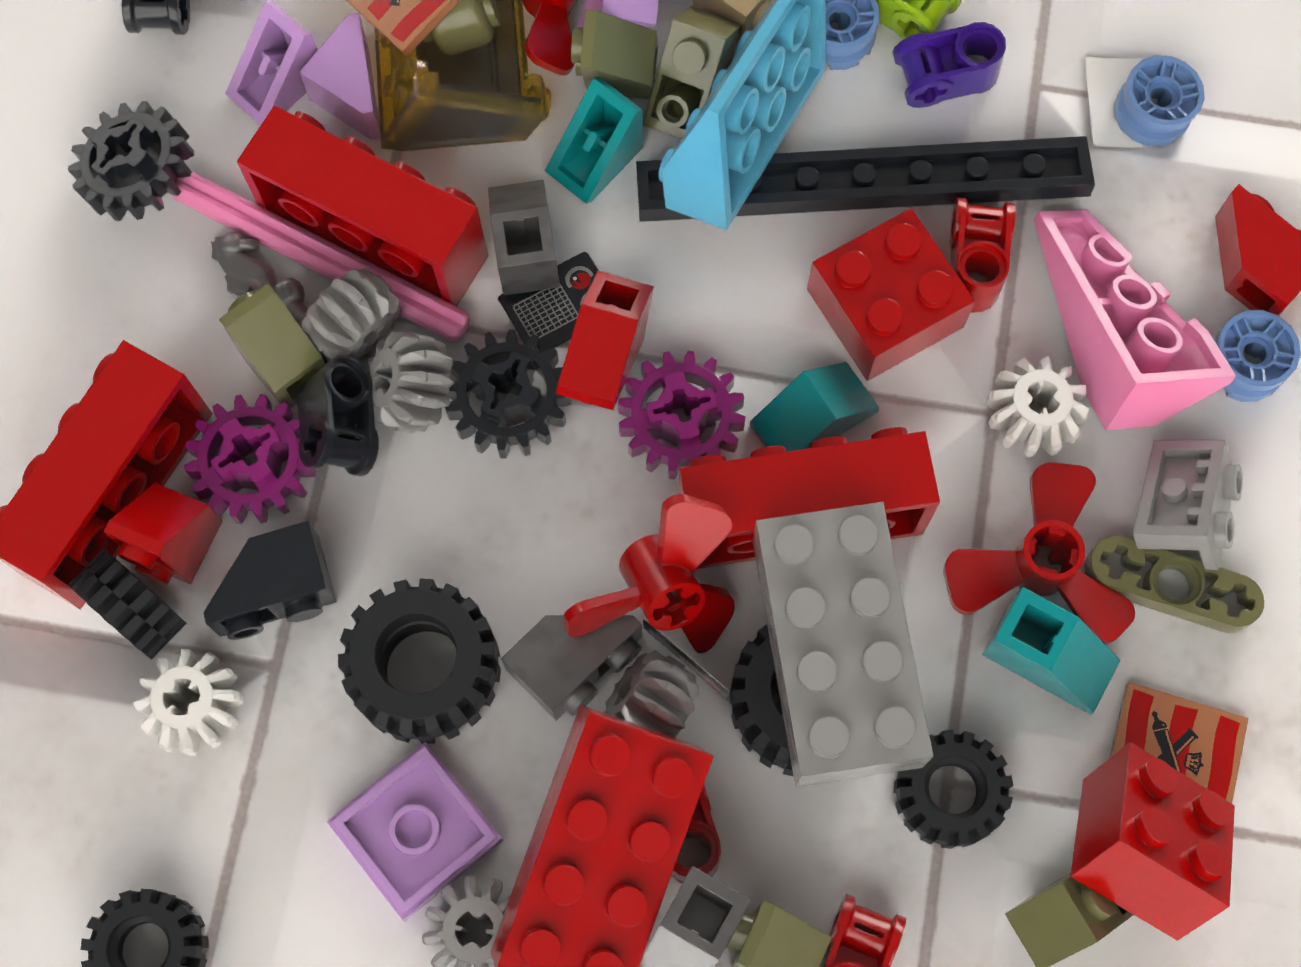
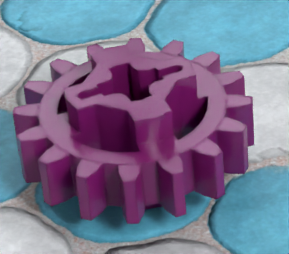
M688 350L683 363H675L673 356L668 351L663 353V366L658 369L647 360L641 363L642 381L632 377H628L625 381L626 392L632 398L625 397L618 400V413L628 417L619 422L620 436H635L628 444V452L631 457L646 452V470L649 472H653L660 463L668 465L669 479L675 480L679 473V468L690 467L689 463L696 458L707 455H721L720 449L733 453L737 450L739 439L732 432L744 431L746 416L736 412L743 408L745 398L743 393H729L734 386L735 378L731 372L723 374L719 378L715 375L716 359L711 357L701 367L695 365L694 351ZM690 383H693V384H696V385H698V386H701V387L704 388L705 390H700L699 388L693 386V385L690 384ZM663 388V392L657 401L646 403L648 398L657 389ZM683 408L686 416H690V420L680 422L678 415L673 414V410ZM721 420L715 433L706 442L701 444L700 437L704 430L716 426V421ZM663 439L677 448L665 446L657 440Z
M263 394L259 395L254 407H249L242 395L235 396L234 410L229 412L218 403L213 405V411L217 419L212 424L203 420H197L195 425L203 437L201 441L191 440L186 441L185 448L189 453L197 458V460L184 465V470L189 477L198 480L191 487L193 492L200 500L210 498L208 505L218 516L229 508L231 518L239 524L244 522L248 511H253L261 524L267 522L268 508L276 506L285 515L289 513L290 509L286 498L290 494L305 498L308 493L299 481L301 477H315L317 472L315 468L305 466L300 460L299 418L292 420L294 413L285 402H282L273 411L270 400ZM263 425V427H261L260 429L246 426ZM221 445L220 453L216 456L217 450ZM254 452L258 461L248 466L244 458L249 453ZM288 460L284 472L279 477L282 463ZM243 488L259 491L249 494L237 493Z

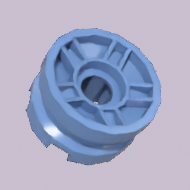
M826 0V64L831 66L830 70L852 68L859 65V61L865 55H870L879 24V6L876 0ZM838 22V26L844 30H835L831 27V24Z
M1161 55L1143 59L1131 70L1126 82L1117 94L1114 102L1115 119L1120 129L1129 138L1145 146L1161 147L1173 143L1186 132L1191 121L1200 112L1205 99L1204 85L1198 73L1180 59ZM1151 98L1158 99L1157 104L1159 106L1155 105Z
M1247 310L1233 316L1213 338L1236 375L1233 381L1223 389L1228 392L1227 397L1240 402H1257L1271 396L1297 369L1301 356L1299 339L1292 326L1280 316L1264 310ZM1245 349L1246 354L1251 355L1253 358L1260 357L1261 362L1259 364L1248 362L1243 355V350Z

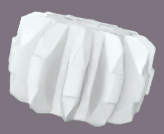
M1049 356L1041 358L1036 369L1024 357L1016 362L1013 368L1014 373L1004 370L998 374L995 380L998 390L991 391L986 400L987 407L996 411L988 423L990 429L1008 430L1002 441L1004 448L1013 446L1016 440L1024 443L1023 451L1026 458L1033 457L1039 445L1051 457L1059 453L1062 448V441L1073 444L1081 434L1077 424L1084 423L1089 417L1090 408L1079 403L1087 393L1086 385L1068 384V380L1073 373L1071 366L1062 368L1059 374L1051 371L1052 363ZM1035 401L1043 404L1045 407L1040 414L1030 408Z
M181 649L177 666L165 657L157 658V668L161 673L157 680L146 675L139 677V684L151 693L150 696L139 698L133 702L134 709L139 713L148 715L142 722L140 730L149 737L159 735V748L171 752L180 744L183 753L194 756L197 755L200 748L201 737L213 748L221 746V736L216 731L220 724L229 729L238 727V720L226 712L227 708L237 707L244 702L243 695L240 692L229 689L237 679V675L230 668L219 669L220 660L214 654L208 652L197 660L195 653L190 649ZM190 691H193L200 698L198 702L189 704L188 714L178 709L179 703L189 701Z

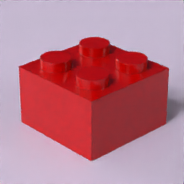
M912 208L813 261L807 285L809 294L866 381L875 378L964 328L975 303L974 298Z
M1130 742L1083 779L1070 877L1178 941L1230 907L1235 805L1175 770L1165 761L1154 757Z

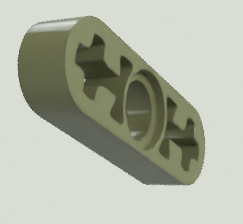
M1124 536L1104 538L1091 550L1085 561V574L1123 595L1131 603L1221 632L1236 633L1245 629L1261 616L1264 609L1262 590L1248 576L1219 567V570H1205L1202 561L1165 549H1137L1135 540ZM1114 552L1121 555L1120 564L1125 568L1138 572L1145 565L1146 561L1150 562L1152 566L1144 576L1143 589H1141L1136 584L1142 575L1124 571L1117 579L1108 576L1109 566L1102 563L1101 560H1107ZM1174 569L1186 577L1189 584V592L1186 598L1173 600L1161 592L1158 586V576L1162 570ZM1206 580L1210 585L1204 593L1215 597H1223L1233 590L1237 592V603L1246 606V608L1232 617L1227 614L1228 605L1223 601L1209 597L1201 604V608L1196 606V602L1203 594Z

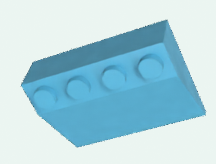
M772 0L753 30L744 32L739 41L735 58L727 70L721 69L718 72L712 85L711 95L702 109L696 108L692 112L682 140L676 149H669L662 159L659 168V181L663 182L665 207L667 209L728 230L826 70V0Z

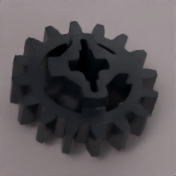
M142 101L137 107L136 112H133L126 103H122L118 109V116L113 118L103 111L99 114L102 124L100 127L94 129L85 126L82 132L88 138L86 144L72 146L71 151L80 160L68 166L69 173L76 179L72 185L74 190L97 214L103 215L105 212H108L115 221H121L127 210L137 220L143 219L145 206L150 204L158 211L164 209L162 196L166 193L178 196L181 193V190L175 184L177 178L191 176L192 171L184 162V160L194 156V150L187 143V139L190 136L166 108L161 106L154 111L147 101Z
M509 329L506 340L502 343H497L496 338L491 332L485 333L486 347L478 350L474 345L467 343L464 345L468 361L463 363L453 360L451 373L457 381H454L448 392V398L453 400L449 406L445 407L449 420H460L455 428L462 440L476 434L474 444L476 450L480 453H483L493 443L497 444L500 458H507L510 446L518 445L524 456L531 455L530 440L537 438L546 445L550 444L552 440L548 426L551 424L557 427H564L566 424L565 413L558 407L572 405L571 398L556 394L557 384L563 368H555L559 362L558 353L554 348H551L540 354L539 337L534 334L524 345L518 343L515 330ZM535 371L545 381L547 386L546 396L541 395L539 388L532 386ZM517 386L519 395L509 394L512 387L516 388ZM470 391L475 393L477 399L483 401L480 408L482 412L480 417L470 407ZM498 392L502 394H507L503 401H499L497 396ZM525 422L524 424H521V425H518V426H514V427H510V426H513V425H516V424Z

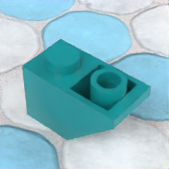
M1024 587L1020 589L1008 604L982 653L988 659L1090 715L1095 712L1121 661L1078 616Z

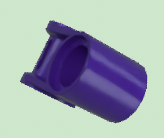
M974 22L966 26L940 32L916 34L900 41L894 47L892 54L895 64L903 68L908 86L904 92L907 105L915 108L929 107L945 100L971 94H981L990 90L996 84L1006 50V39L1001 30L996 26L986 22ZM980 55L988 61L976 62L967 56Z

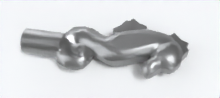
M230 232L223 236L215 237V241L211 242L212 258L218 260L226 273L227 291L239 296L253 290L258 291L266 284H269L301 327L303 319L307 316L308 309L303 303L305 292L301 283L294 278H285L277 283L274 269L262 260L246 255L245 253L258 250L259 241L257 239L244 238L238 232Z

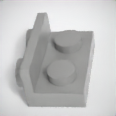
M1226 440L1153 441L1133 530L1137 549L1199 550L1204 569L1219 570L1222 549H1230L1233 544L1234 520L1230 512L1231 502L1239 501L1243 490L1242 468L1240 465L1232 464Z

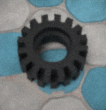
M103 549L68 584L107 623L112 625L124 638L128 639L151 660L187 624L106 549Z
M953 730L942 731L936 736L931 734L929 736L934 757L923 768L898 771V777L894 781L893 793H897L898 801L895 803L898 814L903 813L907 820L904 825L910 832L917 831L922 835L920 840L928 844L938 843L941 844V848L952 849L956 846L967 847L989 836L1005 820L1003 816L1006 810L1011 808L1013 797H1009V789L1013 787L1012 775L1006 776L1003 767L1007 765V762L1002 755L997 758L993 754L991 749L994 745L986 739L979 742L974 739V733L964 731L961 735L954 734ZM944 766H956L965 770L972 777L976 787V797L973 805L967 811L952 814L941 810L935 805L929 793V782L932 774L937 769Z
M141 889L139 892L128 890L119 893L120 899L117 901L107 900L100 906L104 912L101 917H91L86 926L93 930L90 939L82 938L80 950L88 951V960L81 961L82 967H128L123 958L125 939L134 928L147 923L160 927L168 940V954L160 967H205L207 959L201 958L202 949L209 948L208 936H203L200 929L205 924L201 916L194 915L191 911L194 907L187 901L176 898L175 895L153 889Z

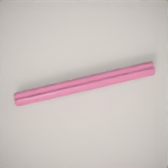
M193 171L190 177L177 178L175 184L181 190L178 196L172 195L175 200L249 238L257 239L259 243L331 280L341 279L347 271L353 269L361 270L367 268L375 276L379 275L392 288L391 291L399 299V305L401 306L400 315L451 342H459L467 331L470 324L467 311Z

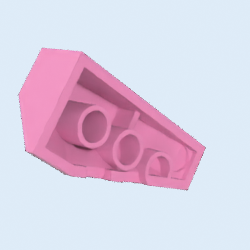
M1087 210L1038 211L1034 222L1080 385H1086V396L1105 430L1155 426L1224 388L1233 381L1236 375L1209 331L1196 318L1186 323L1166 303L1171 293L1159 281L1151 285L1145 282L1129 265L1131 253Z

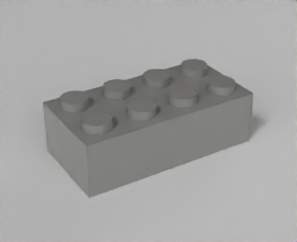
M884 502L756 520L752 541L795 787L923 768L934 756Z

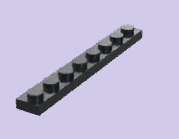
M1087 136L775 153L736 216L955 204L957 197L966 198L968 203L1090 197L1095 181ZM662 160L636 161L640 222L695 219L665 207L663 182L659 181V168Z

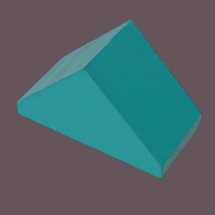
M594 77L553 153L545 172L584 203L592 202L643 149V110L601 77Z
M844 362L803 371L750 421V426L765 447L784 446L787 452L811 448L810 445L819 439L840 436L877 413L879 406L849 364Z

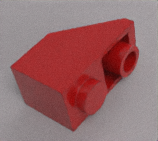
M1238 184L1215 215L1224 289L1249 310H1264L1279 316L1301 292V230L1296 229L1274 212L1273 207L1266 199L1257 194H1251Z
M597 271L579 310L557 384V395L575 399L585 404L614 410L644 341L654 286Z
M154 483L111 518L103 532L120 546L117 555L136 565L134 570L141 575L164 585H168L172 577L192 584L223 521L209 505Z

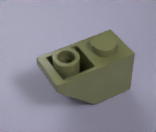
M690 6L673 19L644 117V126L682 140L690 115L696 108L702 109L711 95L716 75L721 69L727 70L742 24Z
M585 9L584 28L574 27L572 34L571 62L576 63V76H583L586 89H588L593 78L599 76L625 97L650 99L656 76L658 55L657 30L597 10Z
M266 284L257 292L251 291L241 295L231 304L228 313L219 319L245 362L279 404L285 402L290 408L294 407L297 404L296 392L301 384L326 364L323 357L269 284Z
M1071 873L1006 912L1005 916L1035 966L1050 967L1097 943L1131 918L1133 914L1071 878Z
M763 900L755 913L746 909L726 948L737 953L732 967H819L832 937L779 906Z

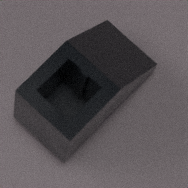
M305 521L249 538L203 612L206 625L220 637L227 635L230 640L244 639L261 633L264 630L263 624L286 618L288 622L309 620L319 616L323 612V606L336 603L320 537L310 522Z

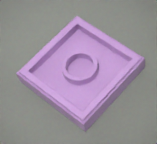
M426 742L327 821L403 921H407L436 897L443 887L453 883L503 841V838Z

